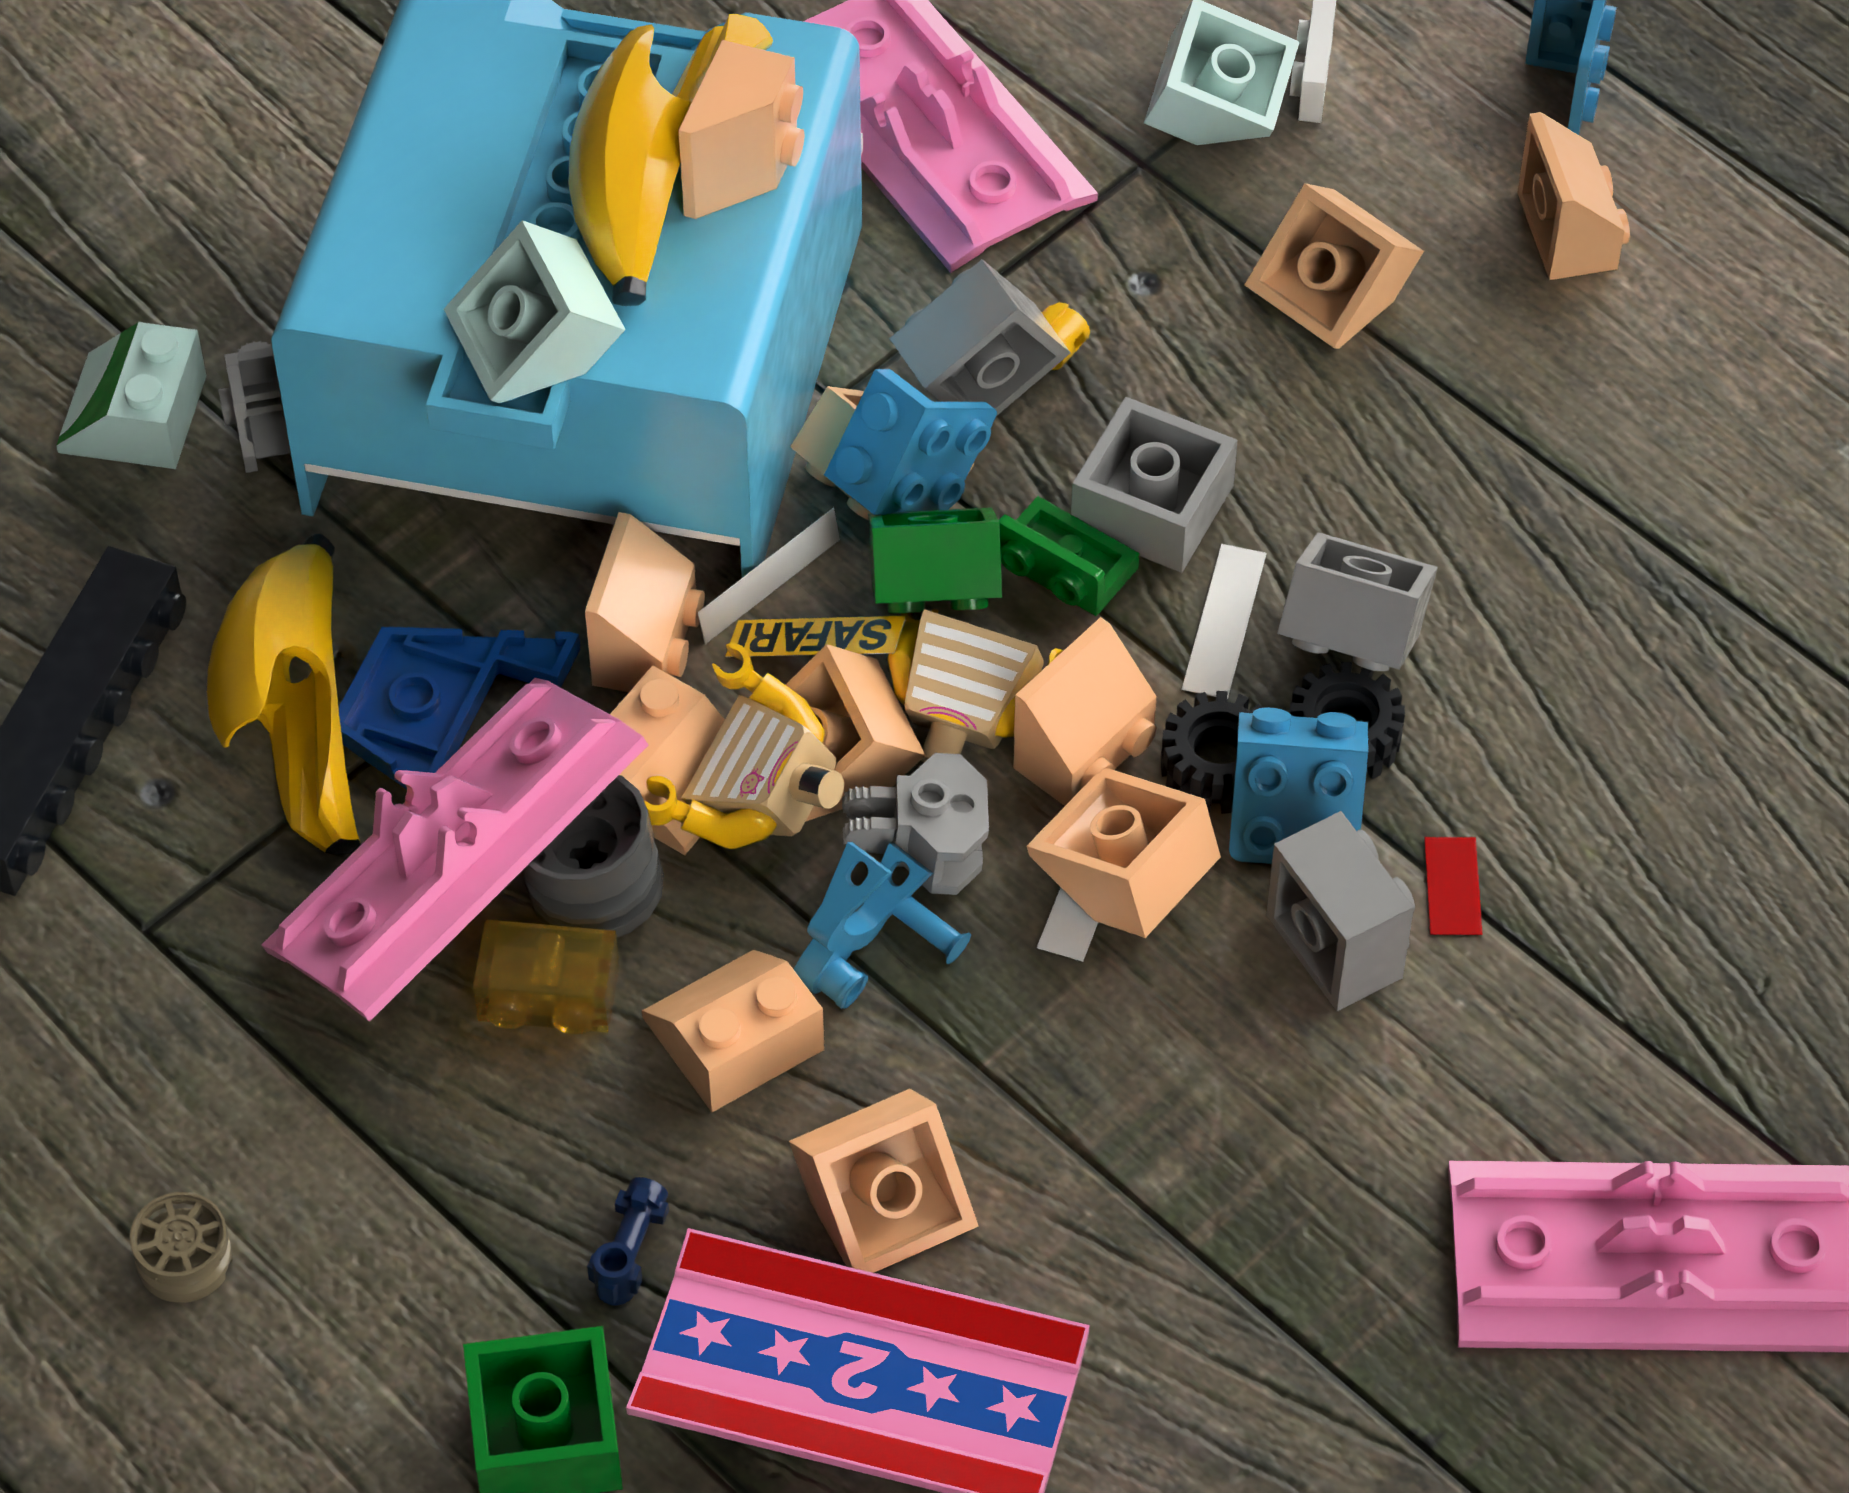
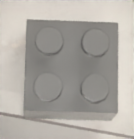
M983 259L971 269L960 273L953 280L949 288L924 309L912 314L905 325L889 338L924 389L941 402H987L996 409L997 415L1070 354L1068 348L1036 304Z
M1125 397L1072 483L1071 515L1139 553L1140 557L1182 573L1234 486L1238 440Z
M1318 532L1295 564L1277 634L1292 638L1294 646L1308 652L1327 653L1331 649L1353 656L1352 661L1355 664L1369 670L1388 671L1390 667L1400 670L1419 637L1438 567Z
M1340 811L1275 843L1266 916L1335 1010L1339 1011L1402 979L1407 949L1410 944L1409 936L1415 903L1406 884L1398 877L1392 879L1380 863L1376 847L1369 835L1361 829L1356 831L1346 816Z

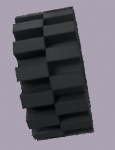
M1341 662L1339 673L1333 672L1330 663L1320 666L1318 678L1310 671L1303 677L1302 687L1296 685L1292 693L1289 713L1291 716L1317 718L1323 713L1350 712L1366 719L1370 724L1368 729L1367 773L1371 779L1380 776L1382 765L1390 768L1395 761L1396 752L1400 750L1405 705H1401L1402 695L1399 689L1390 690L1391 679L1384 673L1375 681L1372 679L1373 670L1362 667L1360 674L1351 672L1352 662Z
M1217 691L1216 701L1212 702L1208 701L1206 692L1195 694L1194 707L1185 699L1177 705L1176 715L1170 712L1166 719L1165 730H1163L1160 768L1162 777L1167 776L1166 787L1176 790L1180 789L1182 792L1204 798L1209 813L1211 803H1220L1221 814L1232 813L1236 761L1227 764L1211 763L1197 756L1194 751L1195 748L1208 741H1225L1237 746L1239 712L1253 713L1254 710L1263 708L1257 704L1249 711V698L1238 694L1235 703L1227 702L1228 691Z

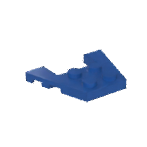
M381 627L339 705L343 745L407 789L406 784L395 779V772L406 770L435 773L458 751L498 674L530 683L534 678H539L561 688L580 651L579 634L555 631V639L525 638L524 630H501L497 637L463 636L462 629Z

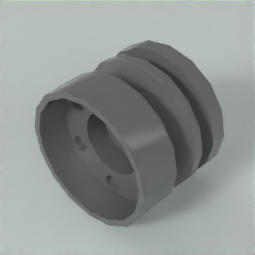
M618 775L523 869V877L536 916L555 935L578 943L607 942L631 933L650 918L662 897L664 872L659 860L658 849L654 842V833L648 810L640 791L621 775Z

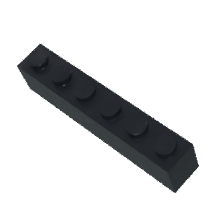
M108 546L1 725L0 892L16 896L27 875L32 876L38 871L45 855L46 842L56 825H62L68 819L73 808L75 792L84 776L92 775L97 769L103 753V743L113 726L118 727L124 722L130 709L131 695L142 677H149L153 672L159 655V647L169 630L173 631L180 625L186 609V597L181 592L175 566Z

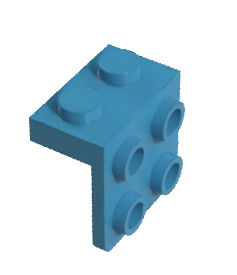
M1535 0L1525 64L1576 73L1568 129L1579 135L1582 121L1594 122L1600 88L1590 86L1591 83L1600 84V81L1604 79L1610 46L1600 45V40L1610 42L1617 7L1606 5L1607 0Z
M875 369L824 476L874 515H886L896 512L949 510L962 496L965 489V479L978 453L985 448L990 439V428L996 418L997 411L987 402H933L891 369Z
M1270 707L1256 709L1253 713L1239 712L1229 841L1231 857L1241 862L1272 864L1275 843L1342 811L1356 831L1360 830L1368 761V722L1356 721L1350 715L1337 712L1323 713L1317 718L1291 716L1285 710Z

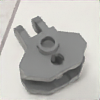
M253 341L241 346L237 353L225 354L230 388L218 389L225 426L237 424L246 473L258 471L256 459L291 453L273 348L267 342Z
M934 753L910 776L897 775L895 787L870 786L866 788L863 785L862 787L855 786L853 789L849 788L848 792H844V797H842L843 813H846L847 817H851L852 820L849 819V822L845 823V827H843V844L853 842L863 851L876 854H884L889 843L896 844L933 872L922 884L931 894L957 895L982 871V843L988 838L989 833L987 779L961 754ZM901 862L896 866L905 867L909 871L907 864L904 862Z

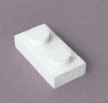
M1313 0L1311 20L1299 19L1297 33L1299 46L1296 54L1306 56L1305 62L1294 61L1289 95L1300 97L1298 121L1321 123L1333 39L1336 0Z

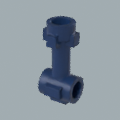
M636 1177L630 1181L627 1191H619L615 1201V1212L624 1216L614 1241L600 1246L592 1254L588 1263V1279L595 1284L599 1300L607 1304H624L638 1293L642 1283V1270L639 1265L635 1264V1259L649 1224L663 1225L669 1212V1205L666 1202L668 1191L654 1180Z

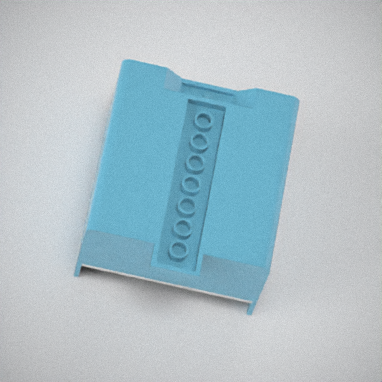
M400 0L271 338L301 514L314 516L328 475L609 524H615L618 512L628 513L655 532L740 546L742 578L761 564L766 556L796 453L790 446L805 423L862 228L861 155L863 151V133H861L860 47L857 39L850 32L839 27L746 12L741 14L756 18L770 33L773 43L766 51L795 58L796 85L803 87V100L797 118V128L803 129L805 134L800 159L795 167L787 165L777 189L697 219L684 216L680 163L654 261L646 283V300L637 306H621L613 303V285L595 264L575 222L568 185L569 150L575 121L586 93L600 67L630 31L639 26L652 24L654 27V37L650 50L649 65L659 84L672 94L701 39L713 28L707 31L568 10L563 9L552 0ZM523 220L577 239L626 330L586 374L503 403H496L489 399L444 308Z

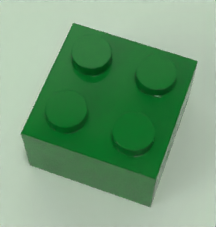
M992 508L896 512L886 515L868 514L872 591L875 603H886L888 612H921L925 609V601L941 600L950 601L951 609L977 610L988 607V598H1002L999 520Z
M603 1326L463 1344L475 1466L480 1493H602L623 1490Z

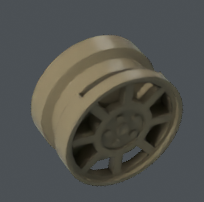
M190 1192L165 1194L145 1205L132 1223L130 1246L138 1275L145 1288L156 1297L176 1303L192 1302L210 1295L225 1281V1273L233 1259L232 1248L224 1217L219 1208L209 1199ZM187 1203L194 1205L192 1209L173 1208V1204ZM166 1207V1212L158 1215L152 1221L148 1219L154 1212Z

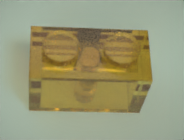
M485 919L473 983L478 1021L491 1022L496 1026L509 1029L526 1025L557 1028L568 1034H584L588 1031L609 1033L619 972L616 931Z

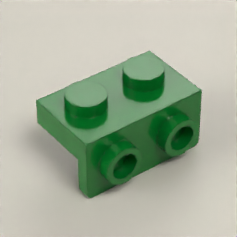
M1039 496L1032 501L1016 520L1005 514L999 519L1001 563L1004 567L1015 575L1026 576L1051 590L1065 604L1077 605L1094 616H1097L1139 568L1138 552Z

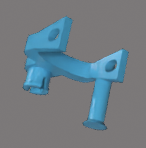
M847 842L823 902L808 925L807 932L813 939L799 958L794 971L812 993L817 994L822 991L835 1001L838 1007L845 1009L858 998L868 981V975L858 971L847 962V959L853 951L868 945L877 936L892 914L946 955L947 964L955 961L964 951L970 941L971 933L960 934L911 896L933 872L896 844H888L882 861L879 863L853 842ZM862 861L867 865L868 874L863 883L856 886L851 881V872ZM904 862L909 868V875L905 882L898 886L892 880V873L899 863Z

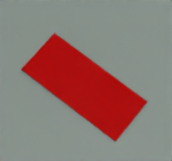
M1424 837L1430 935H1483L1476 837Z

